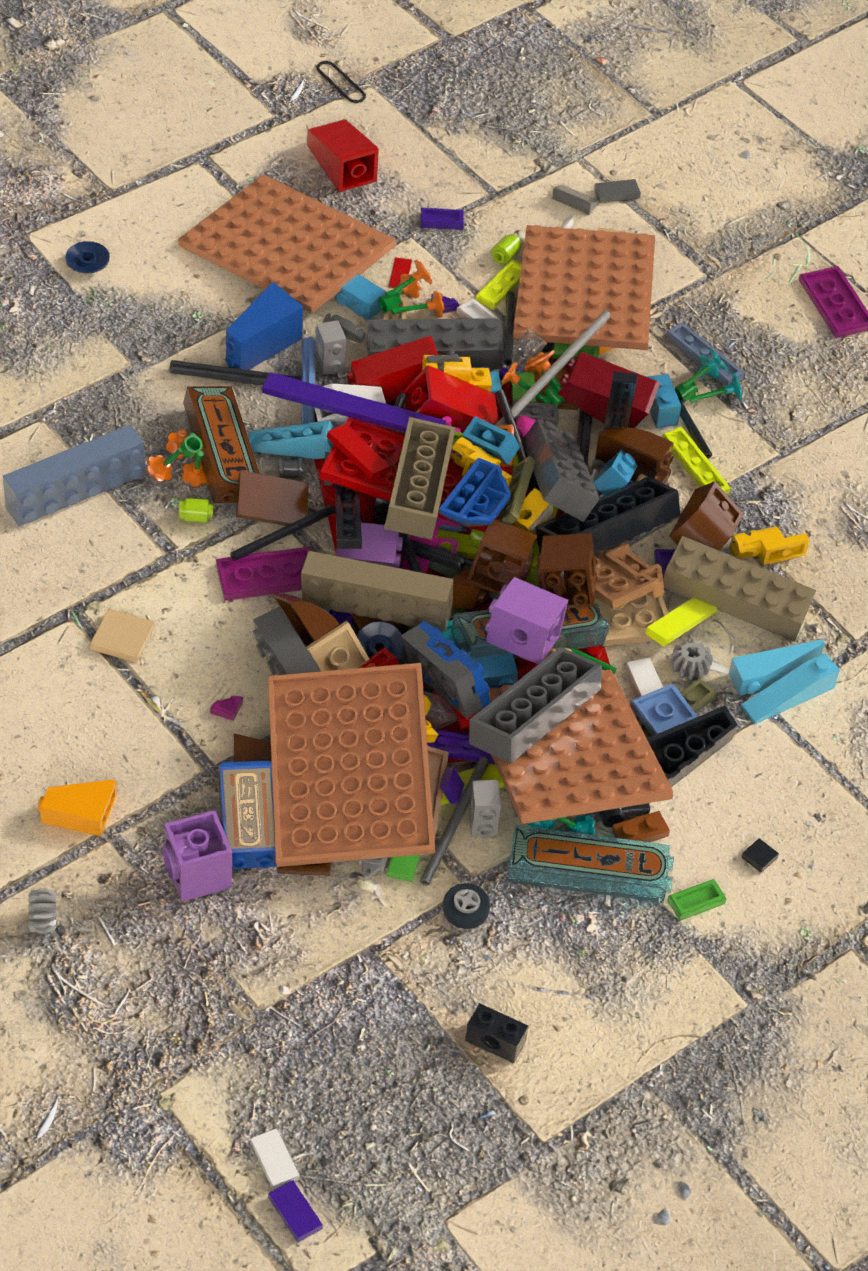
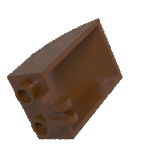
M624 427L611 428L599 432L595 459L607 463L622 449L625 453L630 454L638 465L630 479L631 481L635 482L639 475L643 474L667 485L672 471L669 466L675 455L672 453L674 443L645 430Z
M714 481L694 490L669 537L677 546L681 537L684 536L720 551L734 534L744 514Z
M272 594L306 647L339 626V623L332 615L315 604L289 594Z

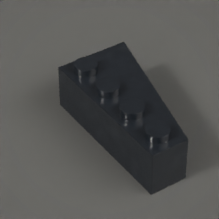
M724 705L646 739L672 788L733 739L738 724Z

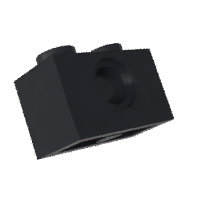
M479 1003L467 1023L465 1041L515 1063L526 1043L529 1026Z

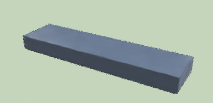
M680 323L666 332L665 337L696 363L699 364V356L701 354L712 359V354L709 350L712 346L684 323ZM712 347L729 369L726 371L724 368L717 366L719 369L717 380L724 385H729L732 383V373H736L739 380L742 379L744 372Z

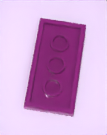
M839 266L799 275V282L835 338L868 331V311Z
M310 546L249 554L236 561H233L231 557L216 559V568L224 601L302 590L301 572L308 551H311Z

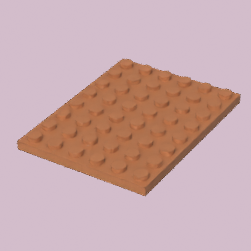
M263 174L178 238V243L182 248L264 290L275 282L303 306V310L312 314L340 292L345 284L358 274L361 275L396 246V239Z
M526 225L513 339L573 344L600 314L606 310L610 313L611 317L584 345L648 350L655 235Z
M421 663L268 676L277 867L434 854L435 840Z
M611 669L602 670L601 690L510 764L492 755L521 824L673 799V790ZM503 685L500 689L499 687L490 688L488 693L490 701L495 700L509 689L511 685Z

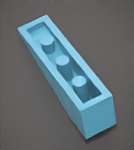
M328 420L249 431L248 439L253 452L320 459L325 458V452H331L334 446L326 437L327 432L333 429L334 426Z
M821 639L732 658L729 675L739 696L762 691L803 663L822 655L825 642Z
M824 653L803 663L741 704V708L755 725L834 689L840 669Z

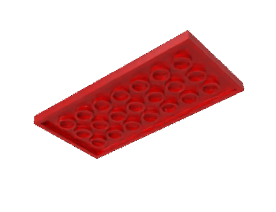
M349 417L346 424L391 466L390 471L371 480L365 472L359 469L334 445L320 471L319 478L390 501L405 434ZM451 450L450 454H455L457 451ZM450 457L439 508L463 478L461 475L464 468L457 465ZM500 466L501 470L512 476V469ZM438 513L437 517L443 520L451 521L449 519L444 518L440 513ZM488 525L470 526L468 528L485 533Z

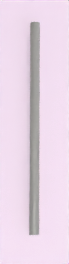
M604 310L511 408L514 418L611 317L608 311ZM504 417L495 426L506 425Z

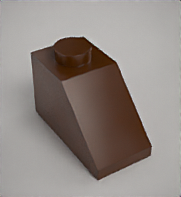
M466 568L451 578L453 579L452 607L474 609L479 604L486 602L489 591L466 583L470 572Z

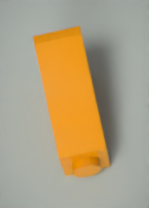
M103 780L48 787L45 796L40 797L37 811L41 815V823L101 837L117 797L116 781Z

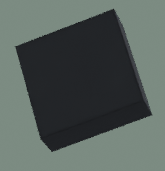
M758 838L742 853L741 858L762 873L778 859L779 853Z

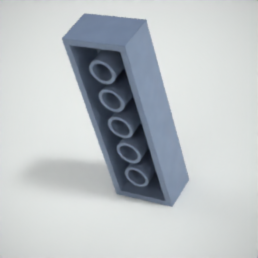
M128 425L3 475L5 508L16 524L21 526L67 506L74 505L84 499L96 496L106 490L118 487L123 483L145 475L144 442L133 427Z

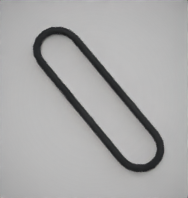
M321 61L317 64V71L347 100L353 103H360L365 100V92L333 62ZM322 64L332 65L362 93L363 98L359 100L351 99L319 67Z

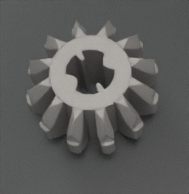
M694 639L690 643L683 640L680 645L676 644L673 654H671L670 661L673 665V672H679L680 678L688 676L689 680L693 677L701 679L703 675H707L710 671L713 655H711L709 647H704L703 642L698 644L695 643Z
M47 888L31 890L28 906L30 931L38 934L54 932L56 929V893L54 890H47Z

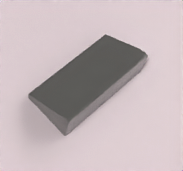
M564 185L555 186L553 189V200L589 215L599 203V200Z

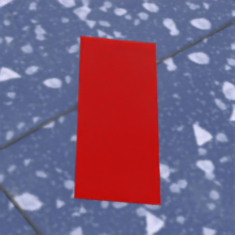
M395 257L389 287L396 288L400 285L401 275L404 273L409 275L412 259Z

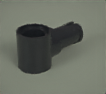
M646 803L599 811L603 825L607 828H612L614 824L624 822L630 816L649 814L650 804Z

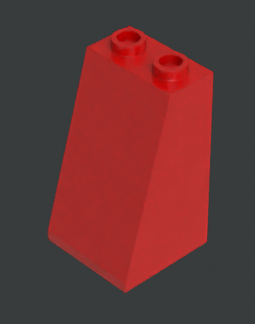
M343 119L307 129V146L338 192L377 182L379 149L350 122Z
M432 336L352 361L351 371H347L348 385L381 387L385 402L396 401L399 393L421 373L423 356L438 355Z
M429 365L401 392L408 396L403 409L439 419L448 416L452 419L451 427L460 428L461 433H464L474 416L493 425H496L498 422L494 393Z

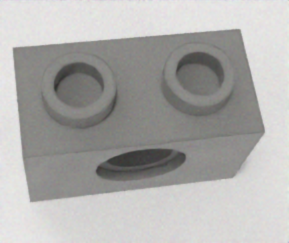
M339 321L317 324L315 357L323 375L345 371L346 337Z
M498 780L472 781L469 805L471 836L488 837L497 835L501 811Z

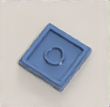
M673 683L631 700L630 707L652 736L698 717Z

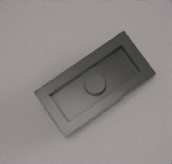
M513 399L511 408L517 403L518 400ZM529 402L514 418L516 422L519 416L524 415L533 419H543L544 422L546 420L550 421L557 427L559 423L558 405Z

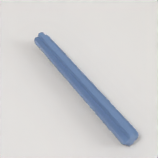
M313 337L302 340V381L315 384L316 343ZM301 404V424L315 422V408Z

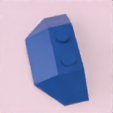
M478 457L439 508L438 513L444 518L466 527L491 525L511 497L506 480L502 475L501 467Z

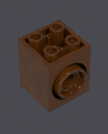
M495 519L491 525H488L466 583L500 595L505 584L509 585L514 577L525 581L534 558V554L530 552L537 535Z
M592 533L543 536L541 555H538L537 558L539 586L541 589L567 599V608L594 607L597 570Z

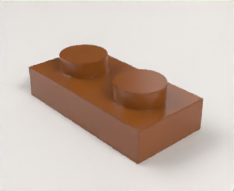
M660 811L612 826V832L618 843L642 845L668 837L670 829Z

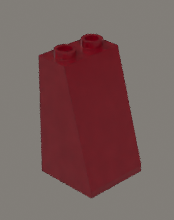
M580 352L575 358L572 357L565 366L567 372L562 375L558 383L561 385L558 395L605 424L613 372L638 373ZM638 374L628 428H635L649 414L660 382Z

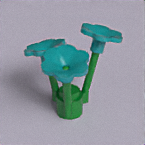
M712 347L709 348L712 359L701 354L699 356L700 368L697 370V373L675 387L682 402L689 400L691 404L697 400L723 393H734L739 401L743 400L742 388L736 373H732V383L725 385L724 388L696 395L698 388L694 383L695 380L706 374L717 379L719 377L717 366L724 368L726 371L729 370Z

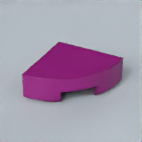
M230 696L228 699L218 700L211 706L210 713L234 721L243 704V697Z

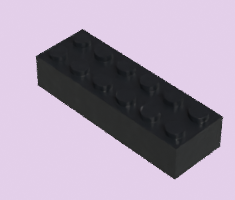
M649 476L599 498L584 522L565 513L536 526L539 552L541 553L543 536L592 533L595 556L602 551L612 549L624 541L632 540L635 536L649 532L653 528L669 523L672 519L680 516L678 490Z

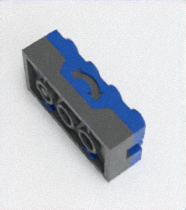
M424 621L401 635L410 664L421 663L423 682L453 708L458 710L466 719L491 703L488 694L490 688L484 681L482 665L478 661H473L464 649L460 650L457 648L451 638H445L436 626L432 627L428 622Z

